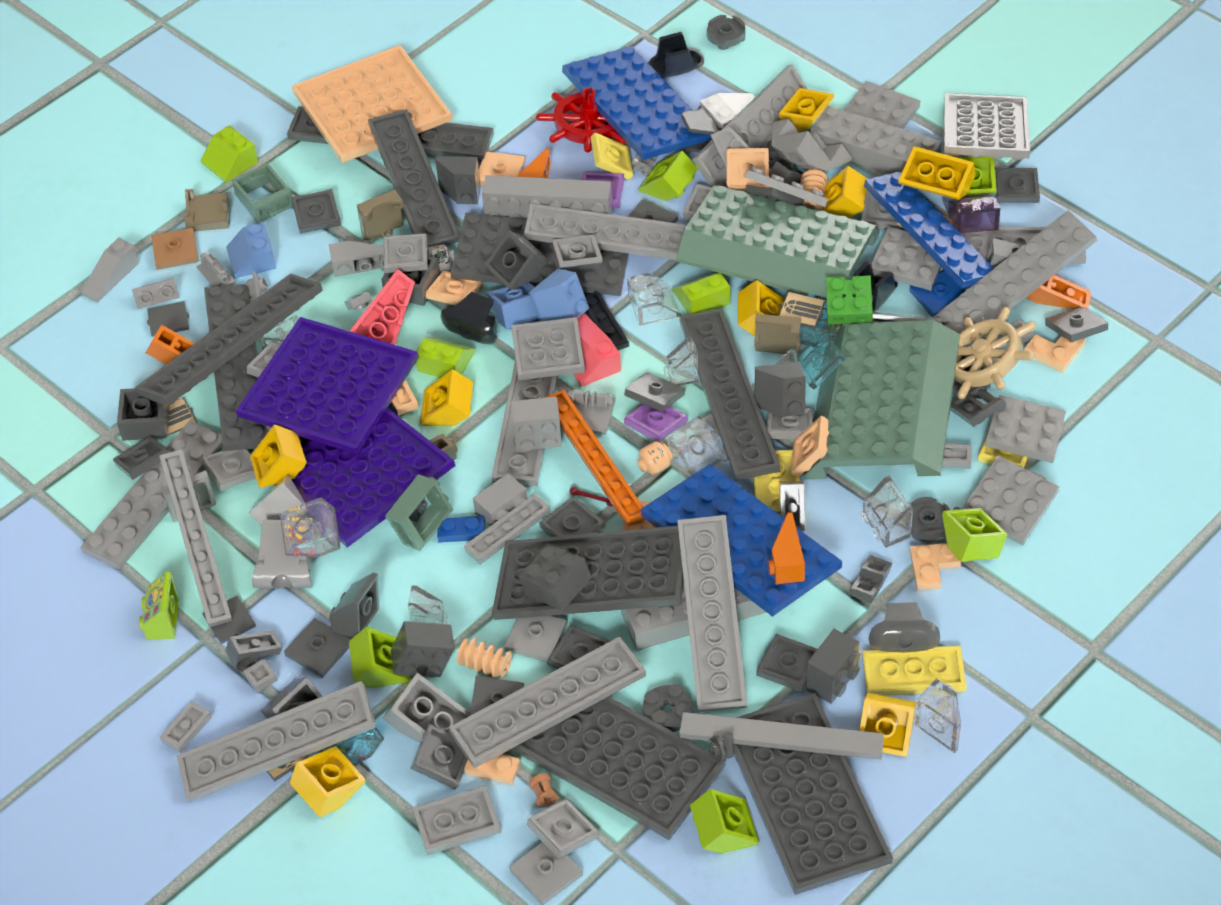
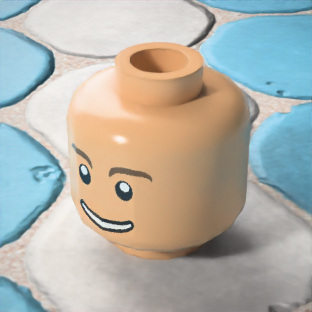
M655 441L639 450L637 464L642 472L647 471L650 475H656L670 466L672 454L665 443L661 444Z

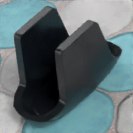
M678 32L659 38L657 53L650 59L648 64L662 78L682 75L701 67L704 64V58L697 49L687 47L683 33Z
M868 260L853 274V276H871L873 312L887 301L898 286V283L894 281L893 273L890 271L883 277L873 275L872 264Z
M470 292L455 307L445 308L441 311L440 318L442 324L448 331L481 344H494L495 342L492 330L495 324V317L488 315L493 306L492 299Z

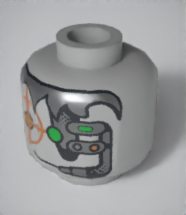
M445 244L427 248V256L438 259L439 273H442V271L449 272L454 260L453 250L449 251Z

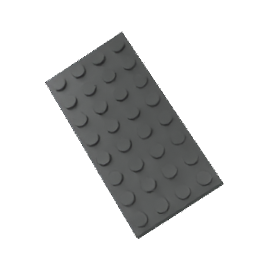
M465 213L450 272L451 278L504 284L484 264L508 230L524 236L527 219ZM528 240L549 260L538 277L529 281L530 284L536 287L556 270L553 246L549 242ZM600 250L602 264L599 268L571 271L576 272L583 292L594 293V291H598L604 295L621 296L629 253Z
M678 526L505 541L492 616L494 620L681 605L684 578ZM547 543L584 558L592 576L564 611L526 596L519 580V575Z
M816 693L735 717L832 728ZM733 744L735 759L795 895L893 862L889 848L845 756Z
M609 696L511 749L667 840L672 838L690 814V804L708 790L725 767V760L719 761L709 751L685 738H680V735Z

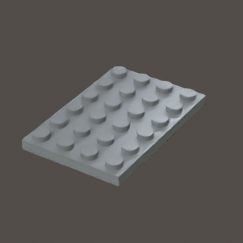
M945 93L944 154L952 157L969 155L973 158L988 156L994 159H1001L1003 157L1015 160L1029 159L1030 140L1027 97Z

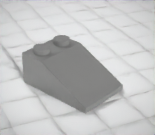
M416 673L403 688L382 719L402 734L421 742L428 724L449 733V727L469 717L470 712L419 673Z

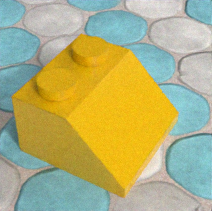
M799 88L779 112L780 120L789 119L799 133L806 132L834 98V94Z
M849 166L844 168L826 183L824 197L828 201L825 207L822 206V211L837 216H846L847 218H852L855 214L862 212L865 207L864 200L867 189L864 187V183L867 178Z
M758 280L754 281L738 292V325L743 330L755 335L756 315L779 316L781 303H784L785 299Z
M452 369L424 389L420 424L423 426H456L461 421L466 420L471 413L473 381Z
M275 424L250 455L258 487L261 488L279 483L286 475L294 479L306 464L298 434Z
M867 693L859 731L884 733L883 752L907 757L917 702Z
M337 746L297 762L290 780L292 787L319 818L340 809L366 782V779Z

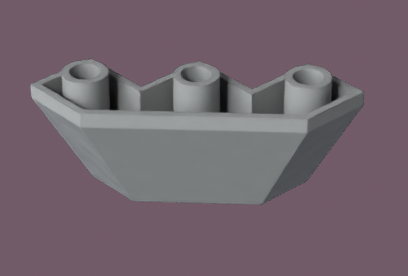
M789 119L775 121L772 124V147L782 159L806 170L817 169L827 171L852 160L851 155L842 143L826 146L815 131L799 133Z

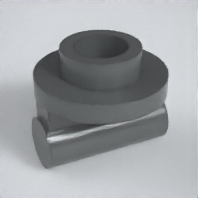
M726 732L721 736H713L712 742L709 743L711 755L717 757L719 761L733 757V733Z

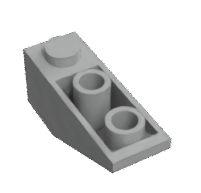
M354 241L328 244L335 277L384 268L383 246Z

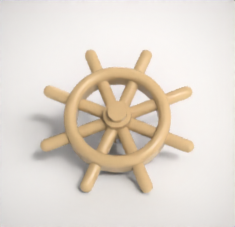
M1004 307L1001 310L997 319L984 320L975 324L970 317H966L963 320L966 329L960 333L955 380L962 384L957 393L959 399H964L971 387H980L994 383L997 389H1004L1005 383L1002 377L1007 375L1019 360L1031 361L1034 359L1033 352L1022 351V340L1020 338L1036 328L1034 321H1030L1015 330L1011 324L1006 322L1010 314L1008 307ZM998 335H1004L1002 338L996 340ZM1008 345L1007 350H1001L1002 347ZM962 356H968L967 358L961 360ZM972 365L969 372L963 371L964 369Z

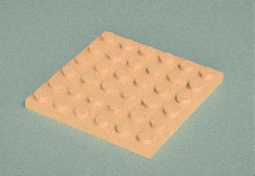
M401 45L292 85V92L341 163L378 149L368 126V119L407 109L417 134L453 120L452 113Z

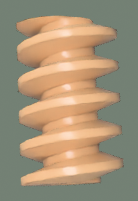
M817 169L805 171L800 178V184L804 185L803 190L811 192L812 189H815L825 194L827 175ZM804 199L803 206L822 211L821 205Z
M467 638L463 640L457 654V663L459 665H466L468 669L475 668V671L483 672L487 676L492 675L496 679L506 676L511 665L512 651H508L503 656L504 649L501 647L494 653L495 645L493 644L486 650L485 641H482L477 646V638H473L470 643H468Z

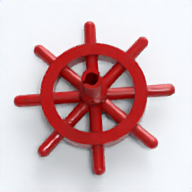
M585 88L582 93H575L567 97L553 92L551 98L558 102L554 113H538L536 115L538 121H554L558 132L549 137L551 143L566 138L572 142L584 144V151L589 153L592 150L591 136L594 133L609 139L613 138L621 144H625L626 141L610 124L606 125L603 123L607 122V120L598 112V107L595 104L596 92L593 88L591 94L590 88Z

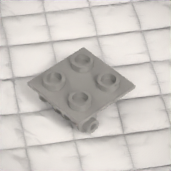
M577 389L569 390V398L592 432L607 433L615 403L614 396H610V393H596V391H593V394L590 395L588 390L586 394H584V391Z

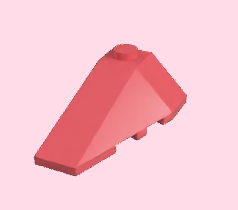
M397 269L351 328L350 332L395 345L415 282Z
M583 313L577 318L585 372L573 374L581 387L621 372L619 351L610 338Z

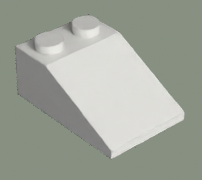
M717 93L701 100L700 106L710 114L720 131L755 96L752 93Z

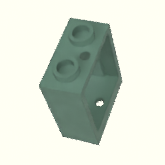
M269 163L232 179L236 197L257 223L293 207L291 190ZM270 183L276 192L254 203L246 194Z
M418 474L385 515L402 543L418 551L422 550L453 510L448 502L449 498L441 491L439 482L433 477L429 476L427 478ZM426 496L431 504L415 525H413L409 516Z

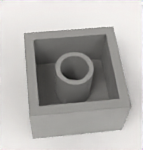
M557 397L511 401L516 451L562 447Z

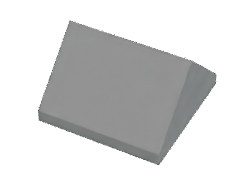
M595 235L552 240L556 270H586L599 268L602 264V256Z
M286 475L253 505L249 514L262 526V520H284L285 516H289V520H292V517L296 519L295 517H299L308 507L290 476Z

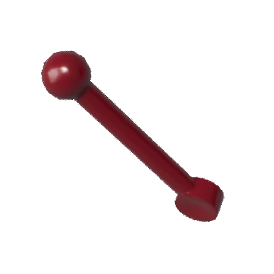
M571 487L569 490L572 496L581 495L606 502L607 506H613L608 498L580 491L576 487Z

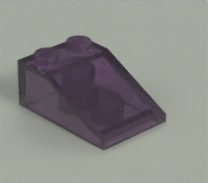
M988 194L966 195L960 200L946 196L942 197L953 227L959 233L999 230L1000 206L996 197Z

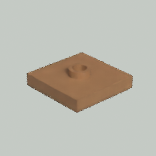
M193 228L151 235L157 270L199 262Z

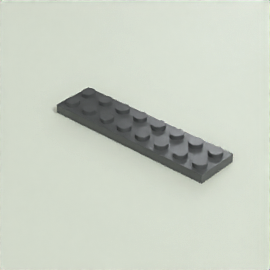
M405 109L368 119V126L394 190L403 200L404 207L402 209L412 234H426L427 248L457 243L460 236L408 110Z

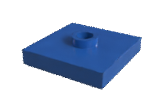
M945 271L938 274L931 291L910 286V293L931 317H934L965 292Z

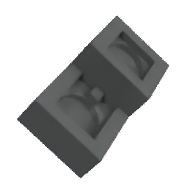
M870 555L861 567L860 576L852 585L849 595L872 603L883 586L892 568V563Z

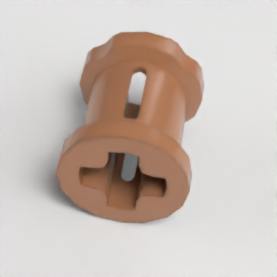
M546 773L538 774L529 781V787L534 790L537 797L536 804L538 807L551 806L558 800V795L553 791L550 784V775Z

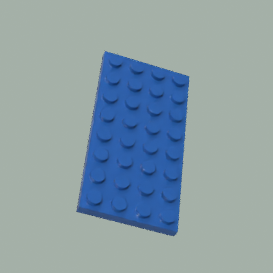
M632 46L562 65V73L581 93L585 88H590V94L592 88L595 90V104L598 107V112L642 160L712 140L710 134L688 131L681 118L682 112L693 111V109Z
M708 464L641 508V516L656 528L678 526L677 520L726 515L734 588L772 617L842 568V560L796 527L805 562V581L775 584L774 575H769L768 560H772V548L785 518L711 464Z

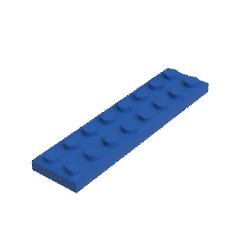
M900 172L865 180L864 187L961 288L973 286L994 269L916 188L898 183L901 176Z

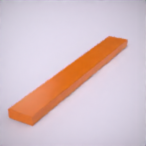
M563 389L544 397H557L561 429L627 528L646 520L641 516L643 505L565 390Z

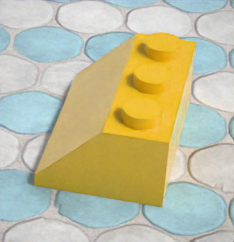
M914 146L898 183L960 200L969 192L976 176L974 162Z

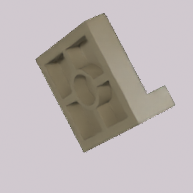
M185 189L186 213L184 222L186 229L193 228L194 231L229 228L228 192L195 195L193 189Z
M396 190L357 204L361 234L365 240L378 235L381 238L386 237L385 233L392 236L391 230L403 226L401 208L404 205Z
M757 314L754 339L755 351L790 354L789 362H798L801 345V318Z

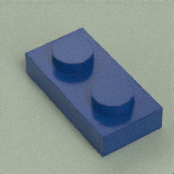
M484 516L446 518L437 529L438 543L471 541L485 531Z

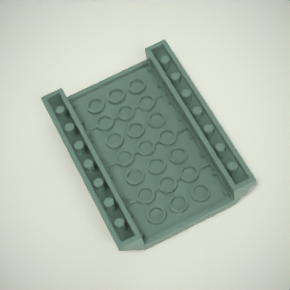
M714 185L684 229L676 262L753 282L758 280L765 285L827 300L826 277H844L845 280H849L867 245L873 246L880 231L876 225L866 221H858L846 216H837L825 211H817L805 206H797L785 201H777L764 196H756L744 191H736L724 186Z
M935 320L845 324L832 336L833 339L828 341L813 420L814 423L820 416L828 419L829 434L826 445L828 449L822 459H818L809 471L804 472L803 478L827 479L829 467L912 464L915 465L917 476H941L960 334Z

